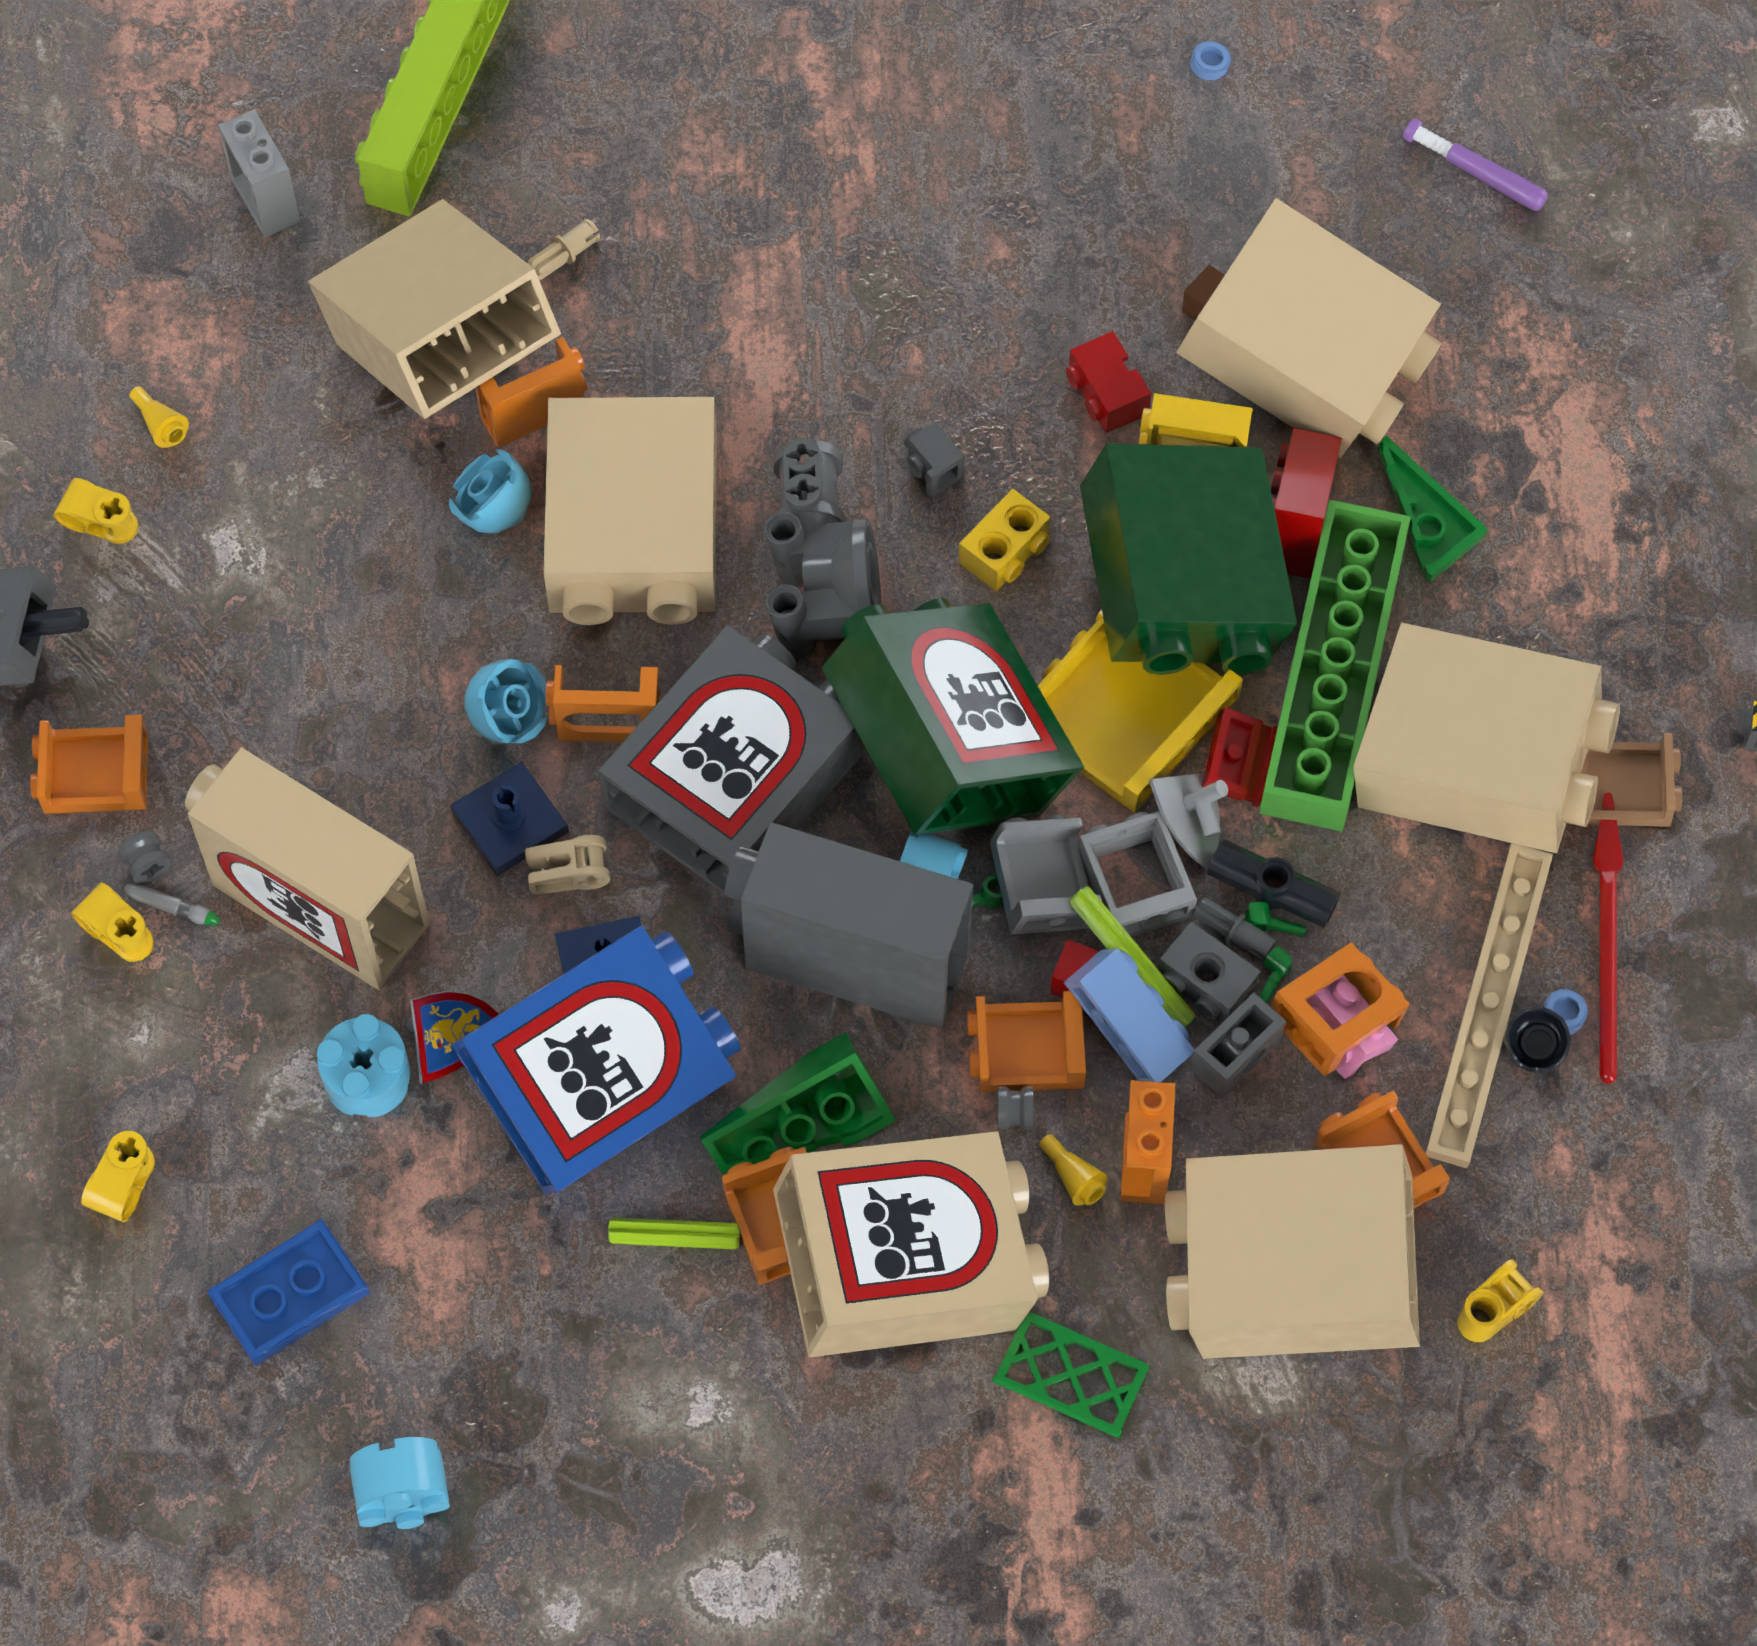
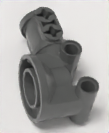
M800 438L779 447L774 453L773 472L780 479V509L767 520L764 528L779 577L784 583L788 584L772 589L767 595L766 606L778 641L791 653L793 658H801L810 654L816 646V641L844 638L841 627L850 616L865 607L876 604L882 605L878 557L870 520L864 518L845 521L844 513L838 507L837 478L842 473L843 455L836 446L829 442ZM808 454L809 457L806 459V464L799 465L798 462L801 459V455ZM803 584L804 593H801L795 586Z

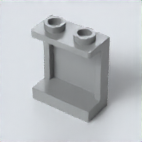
M1053 815L1044 820L1026 821L1025 818L1021 817L1011 818L1001 823L991 838L990 846L1010 934L1090 929L1069 902L1076 892L1088 886L1077 841V835L1083 827L1081 818H1066L1064 815ZM1097 895V897L1102 901L1101 895Z

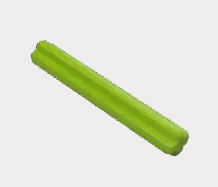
M1086 886L1076 892L1069 900L1070 905L1107 949L1118 948L1119 951L1123 950L1129 954L1137 964L1138 971L1136 973L1144 984L1152 986L1164 1001L1162 1007L1169 1017L1177 1020L1184 1027L1191 1023L1195 1018L1194 1012L1092 889Z

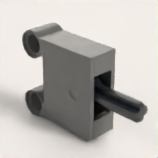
M34 566L0 569V686L34 683L45 635L81 632L83 629L88 628L90 623L87 618V610L82 607L51 610L57 586Z

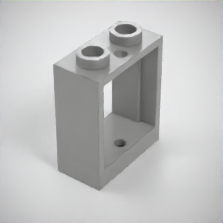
M255 109L219 124L218 127L231 179L264 238L300 223L301 220L289 168Z
M1160 811L1151 814L1147 812L1135 813L1122 823L1109 827L1105 824L1097 825L1080 836L1079 850L1082 863L1093 892L1096 895H1101L1102 903L1131 937L1194 917L1193 913L1196 908L1197 898ZM1152 841L1172 891L1117 908L1097 858Z

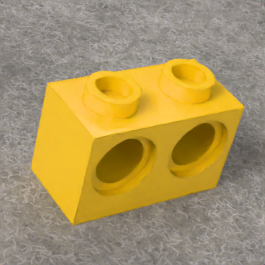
M1012 488L959 543L958 563L997 592L1006 581L1012 583L1017 579L1024 568V562L1032 554L1037 556L1047 547L1051 539V535H1049L1051 517ZM1016 526H1024L1027 527L1029 530L1020 532L1014 530L1013 528ZM996 553L1001 555L1002 558L990 559L986 555Z

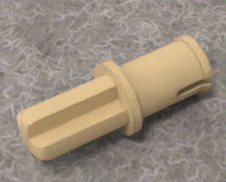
M584 219L578 226L562 237L560 235L553 237L552 244L530 258L528 264L535 269L539 280H542L565 263H574L576 260L575 256L592 244L599 242L601 235L596 233L599 230L591 220Z

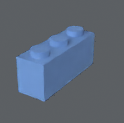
M1118 948L1101 950L1070 976L1064 984L1138 1081L1162 1082L1194 1053V1048L1188 1042L1190 1035L1180 1022L1171 1019L1163 1009L1164 1001L1160 994L1152 986L1144 984L1136 973L1138 971L1137 964L1129 954L1123 950L1119 951Z

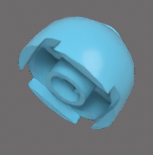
M502 449L496 450L499 455L490 458L485 453L470 463L457 478L453 486L458 491L455 502L449 498L451 513L461 522L481 533H499L518 525L525 518L530 505L532 486L527 471L511 454Z
M506 659L483 666L469 681L464 694V709L468 721L481 736L492 742L515 744L529 741L535 738L543 729L548 718H543L546 704V680L539 670L530 663Z

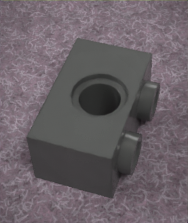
M1193 922L1188 924L1162 955L1158 970L1179 995L1182 993L1193 1001L1197 1010L1210 1020L1218 1019L1222 1023L1255 992L1261 974L1260 970ZM1207 971L1212 973L1216 980L1204 982L1196 974Z
M1253 992L1194 1050L1190 1070L1223 1099L1282 1041L1286 1020Z

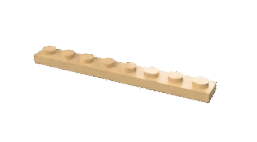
M1514 843L1510 845L1425 1154L1429 1158L1468 1169L1553 854Z

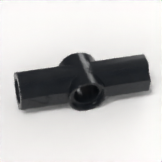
M1225 839L1219 844L1207 871V875L1253 895L1256 902L1268 903L1270 910L1281 908L1322 928H1325L1341 895V892L1295 872L1292 865L1285 859L1278 857L1267 859ZM1267 879H1276L1283 884V886L1280 888H1272L1266 885L1264 881H1266Z

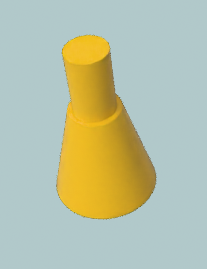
M140 386L131 390L129 397L141 410L155 444L161 448H168L179 444L185 438L189 428L187 417L157 400H153Z
M1052 1134L1045 1136L1040 1141L1039 1147L1055 1163V1168L1075 1206L1083 1204L1092 1205L1104 1195L1108 1179L1107 1174L1072 1152H1068Z

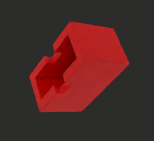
M1114 331L1070 349L1069 367L1066 368V375L1070 385L1074 390L1080 389L1085 398V407L1090 418L1094 422L1099 421L1106 433L1142 418L1143 409H1150L1152 395L1138 370L1128 371L1123 363L1128 360V354Z

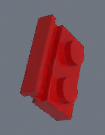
M1224 707L1217 718L1202 787L1204 788L1218 780H1222L1228 786L1227 797L1238 801L1244 799L1252 802V806L1259 807L1262 802L1278 726L1270 727L1264 725L1262 720Z

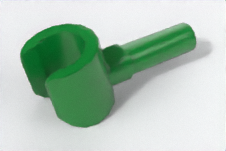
M991 875L985 879L981 891L973 895L972 908L984 905L987 908L993 909L1002 905V893L994 894L989 891L999 885L997 875Z
M1252 902L1249 904V910L1245 911L1246 921L1264 932L1271 929L1302 937L1305 934L1306 926L1270 917L1268 903Z
M1278 946L1273 948L1263 962V965L1272 972L1260 995V998L1266 1004L1269 1003L1276 986L1292 969L1291 956Z

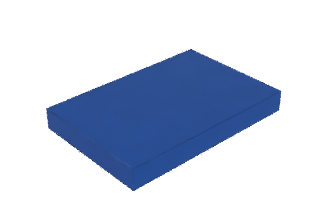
M321 1218L207 1290V1293L256 1367L370 1294V1290Z

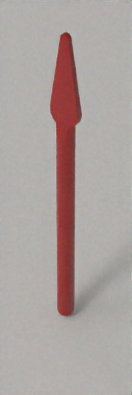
M1607 792L1604 794L1602 810L1615 811L1613 796ZM1611 819L1600 820L1593 858L1594 868L1599 873V1075L1601 1081L1606 1084H1611L1617 1079V873L1622 869L1624 861L1617 820Z

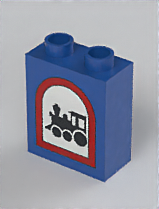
M641 925L451 1045L545 1195L561 1191L737 1077L727 1059L741 1050L739 1041L731 1026L717 1008L711 1006L698 1014L680 986L681 983L694 975L693 969L679 944L667 931L651 940Z

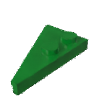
M1385 435L1381 439L1377 450L1400 513L1411 516L1408 535L1424 578L1430 584L1486 537L1488 529Z

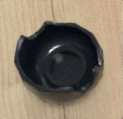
M1541 1005L1520 1010L1507 1023L1503 1038L1505 1051L1511 1061L1519 1068L1537 1074L1558 1068L1567 1058L1572 1040L1564 1018Z

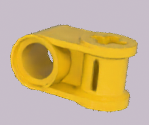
M73 478L53 514L54 518L61 525L70 530L87 533L114 544H124L131 541L139 529L138 520L131 512V505L126 496L96 486L80 478Z
M100 882L71 912L73 919L88 934L102 941L128 962L141 961L149 956L153 950V935L146 927L143 917L130 907L111 887L103 882Z
M123 1131L113 1136L96 1170L87 1181L82 1195V1206L121 1222L128 1221L138 1204L140 1194L155 1165L154 1155L140 1134L134 1131ZM138 1152L139 1155H138L136 1158H135V1157H128L127 1160H126V1162L124 1161L123 1158H124L126 1155H128V1156H134L135 1153Z
M1513 1259L1500 1266L1481 1286L1466 1298L1457 1319L1458 1329L1466 1339L1473 1342H1485L1491 1339L1513 1319L1519 1318L1528 1311L1543 1295L1544 1292L1540 1287L1533 1288L1517 1271V1263ZM1479 1309L1486 1312L1491 1321H1478L1471 1314V1310Z

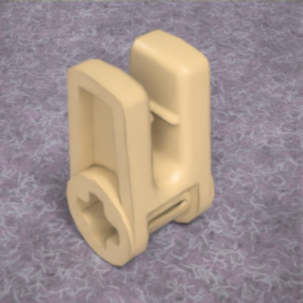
M582 835L571 840L526 848V863L530 869H541L528 875L531 893L537 895L577 889L591 890L607 885L610 882V872L604 867L603 853L606 851V840L599 835Z

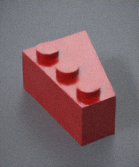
M1293 428L1290 444H1281L1277 467L1284 468V471L1275 469L1271 494L1278 495L1277 497H1272L1287 574L1309 579L1312 577L1340 450L1341 437Z

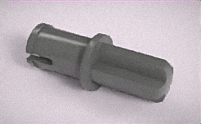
M1202 898L1194 910L1193 915L1196 919L1226 937L1224 943L1229 944L1233 942L1257 957L1261 962H1264L1277 941L1276 937H1272L1246 921L1245 914L1242 913L1237 917L1208 898Z

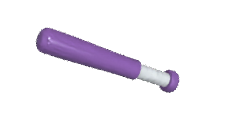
M1413 118L1407 125L1403 134V138L1406 141L1413 142L1415 140L1427 148L1436 151L1438 154H1442L1446 157L1445 160L1464 170L1530 210L1538 211L1545 204L1548 196L1544 188L1484 158L1457 142L1453 144L1450 141H1446L1439 135L1423 128V123L1419 119Z

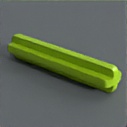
M613 1217L608 1225V1239L612 1244L737 1249L740 1244V1227L737 1223Z

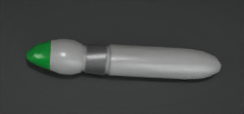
M136 883L126 884L123 887V891L130 898L173 915L190 919L195 924L210 926L220 924L218 916L204 906L191 904L180 898Z

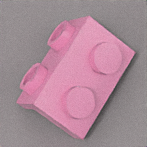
M1342 975L1306 1000L1333 1030L1370 1006L1345 975ZM1386 1025L1345 1053L1336 1070L1344 1079L1351 1077L1363 1062L1390 1050L1398 1041V1038Z

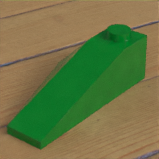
M844 1032L807 1053L703 1133L700 1139L720 1172L724 1174L733 1166L743 1162H752L754 1165L768 1160L772 1153L787 1147H793L794 1150L805 1147L807 1153L817 1152L819 1147L842 1142L843 1146L858 1143L895 1122L896 1119L866 1063L848 1033Z

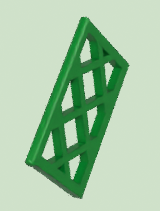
M1029 1311L1020 1323L997 1374L992 1378V1382L1119 1438L1122 1434L1121 1429L1150 1365ZM1030 1325H1033L1051 1333L1054 1341L1030 1349L1025 1335ZM1076 1344L1095 1353L1097 1361L1073 1369L1065 1346ZM1020 1346H1021L1023 1352L1017 1354V1352H1018V1350H1019V1348H1020ZM1058 1349L1066 1372L1042 1380L1034 1357ZM1025 1360L1035 1383L1026 1386L1006 1377L1011 1365ZM1119 1363L1137 1371L1132 1383L1117 1388L1108 1366ZM1101 1368L1110 1391L1085 1399L1077 1377ZM1070 1379L1078 1402L1071 1405L1048 1396L1046 1388ZM1127 1394L1124 1401L1122 1402L1120 1396ZM1111 1399L1114 1400L1118 1415L1113 1424L1092 1416L1089 1407Z

